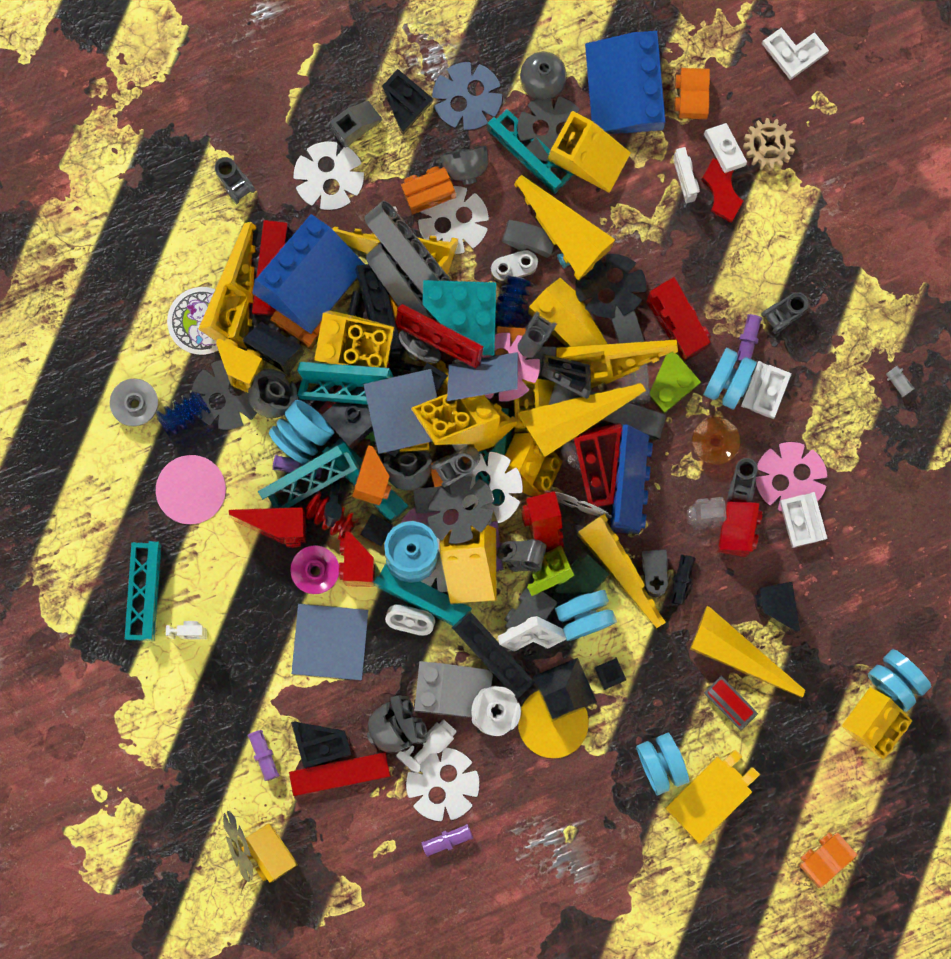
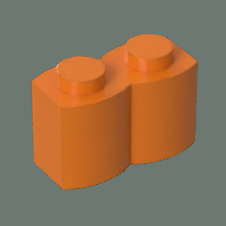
M681 68L680 75H675V89H679V97H675L674 111H679V118L707 119L709 114L710 69Z
M828 832L818 841L821 845L815 851L809 849L800 857L802 862L799 864V867L818 888H822L857 856V853L838 832L833 835Z

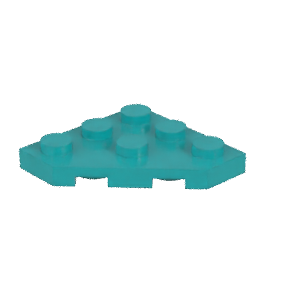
M423 280V306L437 321L484 346L482 355H494L496 282Z

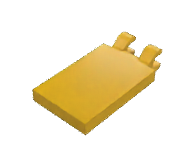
M736 749L723 761L717 756L665 807L672 817L699 844L752 793L747 786L760 775L751 767L742 776L733 767L743 757Z

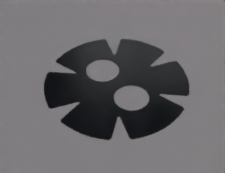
M607 254L606 267L600 259L595 263L593 269L585 275L590 280L576 279V295L580 302L593 297L585 309L596 316L614 318L615 305L618 306L622 315H626L632 312L642 301L641 298L631 292L646 291L645 275L642 270L628 274L636 264L632 259L620 254ZM612 268L620 269L623 272L622 280L618 283L608 281L606 277L608 270ZM609 288L614 291L615 298L611 303H602L599 300L598 294L602 289Z

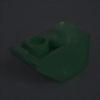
M589 555L584 559L580 556L571 565L575 576L569 578L565 583L556 584L557 588L554 590V593L557 596L593 593L607 579L609 574Z

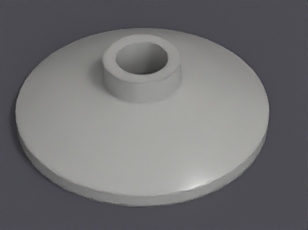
M403 330L399 333L400 342L408 351L409 357L416 361L422 360L429 363H438L440 361L441 353L439 349L428 347L422 340Z
M135 378L127 379L119 383L112 391L109 402L113 416L120 423L127 426H140L150 421L155 415L158 408V397L154 388L146 381ZM138 400L139 406L137 408H132V401Z

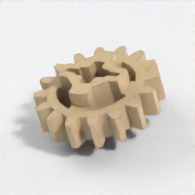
M769 118L765 119L764 124L758 120L755 124L756 128L750 126L748 129L749 134H745L744 140L747 143L743 145V149L749 150L745 157L753 158V166L757 162L760 163V170H763L765 165H767L769 170L772 171L775 164L780 169L783 166V161L788 163L790 160L789 155L794 153L795 149L791 146L795 144V139H789L793 132L785 131L786 123L779 126L778 119L773 124L770 123ZM781 137L784 141V146L780 144ZM754 140L758 145V151L755 150ZM772 142L773 146L770 145L769 147L765 146V144Z

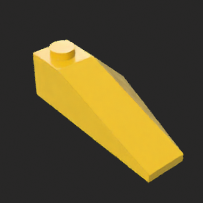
M561 278L547 287L529 306L528 313L532 317L538 311L540 313L539 316L551 323H557L551 334L566 347L607 344L589 311L585 309L586 306L583 301L580 302L578 300L576 291Z

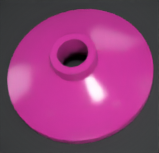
M309 546L300 550L293 558L291 577L295 585L303 592L321 594L330 590L335 585L339 577V563L335 555L327 548ZM313 567L320 568V573L318 575L311 574V569Z

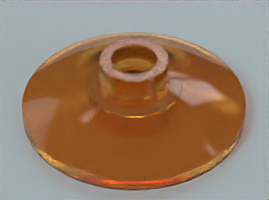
M710 417L700 422L695 428L692 435V446L694 452L702 461L712 465H721L732 460L737 454L740 447V435L735 425L729 420L722 417ZM711 439H718L719 445L713 446L711 444Z

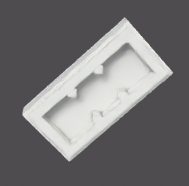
M727 123L705 130L704 135L724 173L746 166L747 161Z

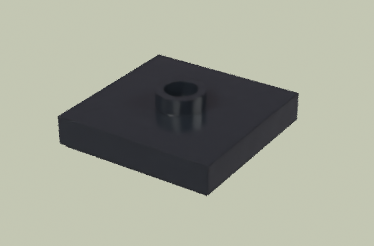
M356 387L349 393L351 395L357 396L360 393H362L364 389L362 387ZM336 402L322 414L323 418L351 449L373 431L368 404Z

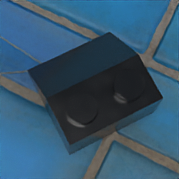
M261 322L243 339L247 349L258 352L262 360L289 376L304 353L302 346H300L302 342L291 335L287 338L280 334L281 329L271 323L267 326Z

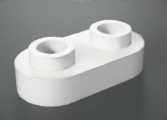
M528 250L513 253L496 259L492 263L491 274L498 282H509L533 274L537 269L538 260L536 255ZM527 258L530 260V264L523 265L521 261ZM504 265L508 270L500 272L498 268Z
M403 605L391 606L385 618L386 623L393 629L422 636L430 634L435 624L434 616L431 613Z

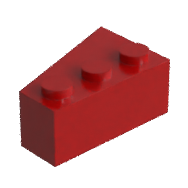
M675 277L649 292L646 303L669 339L677 340L678 353L684 362L709 347L711 335L705 326L702 327L696 311L690 306Z
M621 423L585 430L574 438L587 501L597 507L613 504L622 431Z
M555 491L526 498L525 505L522 506L521 516L524 527L529 526L532 540L543 542L547 546L545 553L560 545L564 548L563 533L560 532V529H562V517Z

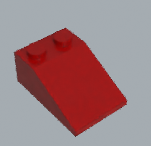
M303 507L229 510V516L234 522L282 544H286V547H301V543H306V513Z

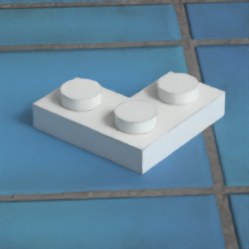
M782 27L762 42V45L790 80L828 54L829 51L815 32L795 45Z
M535 616L528 618L526 622L516 627L509 628L507 632L498 636L499 645L515 652L532 642L550 648L566 640L562 628Z

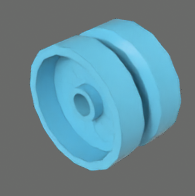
M726 347L703 396L716 400L724 388L726 393L722 399V404L734 410L740 397H743L752 379L751 375L757 362L745 357L741 360L738 368L735 369L733 367L738 354Z
M408 521L393 527L387 534L384 544L386 566L393 576L401 581L412 583L420 582L433 573L439 557L437 537L432 529L423 523Z
M605 590L578 596L555 608L559 621L565 622L575 619L574 622L567 624L563 628L567 641L581 638L617 623L613 610L596 611L605 607L609 602Z
M892 649L883 657L885 667L876 665L868 673V677L881 693L890 697L903 711L907 712L916 703L914 694L923 696L932 686L927 677L913 662L897 650Z
M669 732L656 737V746L659 753H657L653 744L649 741L636 746L646 776L657 796L670 789L667 775L677 787L690 782L683 757Z

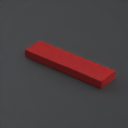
M264 220L257 277L286 244L288 223ZM254 295L252 314L272 317L276 310Z
M404 304L397 308L395 323L399 329L475 369L481 364L484 346Z
M386 752L290 771L289 777L293 796L387 778L390 777Z

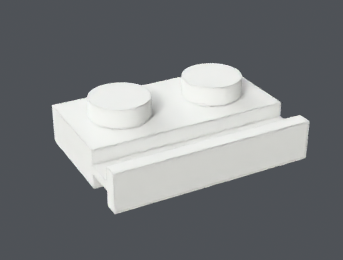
M686 148L676 149L673 161L685 202L690 203L696 200L697 193L700 192L697 179H694L692 161L687 155Z
M758 361L741 407L751 409V411L774 419L791 373Z
M815 492L780 501L792 548L827 539Z
M184 621V625H177V629L166 625V636L171 639L179 636L181 639L207 640V629L198 621Z

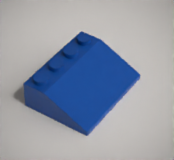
M657 31L633 32L585 43L591 121L608 134L662 131L665 125V112Z
M310 214L255 279L252 294L312 334L321 323L323 312L330 311L357 279L356 266L365 264L331 227Z
M624 424L620 437L610 528L613 532L639 535L641 528L645 529L646 514H642V508L648 502V490H644L645 481H649L650 466H646L647 457L652 455L653 443L648 442L649 435Z

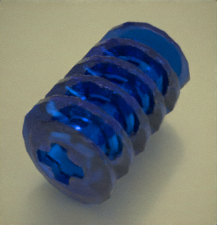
M508 276L504 279L506 285L501 287L503 294H499L497 297L499 302L496 303L495 322L503 327L517 328L512 324L513 322L521 321L516 316V313H524V310L519 305H527L528 302L523 296H531V292L526 288H533L535 285L524 278Z
M189 390V399L181 395V404L173 400L174 409L165 405V414L158 410L156 411L157 418L169 437V431L176 435L179 433L178 425L186 429V420L194 424V415L202 419V410L208 414L211 413L199 392L196 394L194 391Z

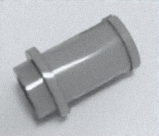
M896 366L886 373L887 381L890 380L901 394V397H904L915 388L903 374V368L900 369Z

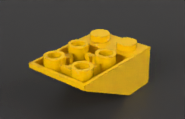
M572 111L551 148L547 160L610 193L631 152L596 123Z
M333 311L323 312L314 360L338 365L387 368L394 327L353 315Z
M447 394L411 408L435 445L477 444L498 435L500 416L485 395L447 401Z
M487 524L485 529L479 532L471 525L473 539L457 544L449 543L451 530L443 540L439 539V551L450 604L497 601L496 528Z

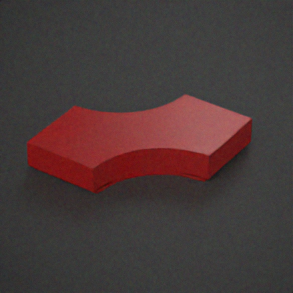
M713 158L701 180L710 188L713 194L711 212L732 223L744 200L738 197L733 190L731 178L734 170L724 173L718 160Z

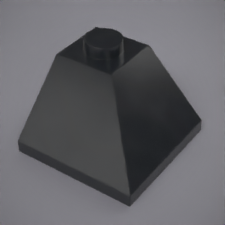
M792 582L763 587L757 590V595H754L755 607L760 609V614L787 635H794L800 631Z
M578 658L533 676L552 722L597 703Z

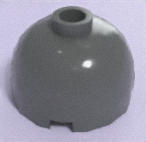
M541 51L533 53L521 67V86L527 95L534 99H553L562 92L566 85L567 72L565 65L560 57L552 52Z
M486 145L476 146L474 149L455 150L440 155L442 166L446 169L449 177L453 180L462 181L463 185L477 182L476 177L484 174L489 163Z
M264 369L255 376L251 387L248 389V400L250 406L259 415L266 418L281 417L285 415V411L291 404L297 400L298 392L293 381L289 383L284 378L286 376L284 373L275 369Z
M428 450L399 452L396 458L388 453L384 455V467L390 476L388 481L395 488L401 490L418 489L431 476L432 460Z
M387 702L378 707L369 717L367 737L372 745H376L385 752H399L410 747L413 743L402 731L393 708L390 706L391 702Z

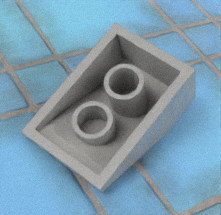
M420 661L414 711L472 718L471 709L473 701L481 689L491 687L493 673L486 669Z

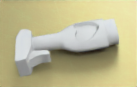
M443 719L440 724L437 722L427 732L425 736L426 743H423V748L413 758L410 755L414 751V746H411L407 751H400L396 757L411 771L419 773L420 764L431 753L442 752L454 740L453 736L456 730Z

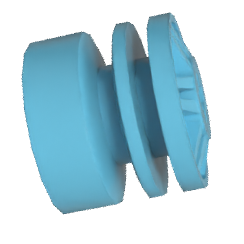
M295 400L285 411V416L288 420L279 419L277 426H273L269 430V435L284 453L297 462L306 464L312 460V456L318 453V448L315 444L325 445L334 434V429L313 407L303 401Z

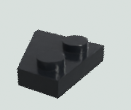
M399 69L382 85L384 94L402 134L413 125L433 102V98Z
M546 354L543 355L541 361L542 376L584 398H589L591 392V369L589 364Z
M296 721L291 722L304 768L352 755L344 730Z

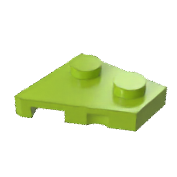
M671 352L666 354L648 396L665 414L700 385L701 381L677 353Z
M561 545L545 553L541 570L533 571L534 582L528 584L527 588L531 596H534L556 584L565 583L569 578L575 576Z

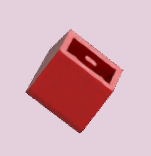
M727 502L725 504L718 553L747 557L756 549L758 535L755 534V528L760 525L762 519L759 503Z
M345 532V538H340L341 556H344V563L339 562L340 580H343L345 586L374 587V557L351 532Z

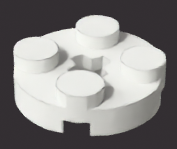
M492 686L481 689L472 704V723L485 734L502 736L517 726L521 716L520 704L517 703L514 693L507 688ZM498 704L501 714L496 715L494 718L491 709Z

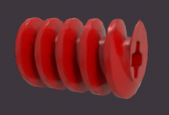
M319 490L305 510V512L307 511L306 518L310 520L315 517V525L323 522L322 529L326 531L330 527L325 524L324 509L330 497L327 496L321 500V491ZM342 507L341 519L330 530V535L332 536L339 533V541L340 538H345V532H352L359 520L358 518L354 522L352 521L354 514L352 512L345 516V507Z

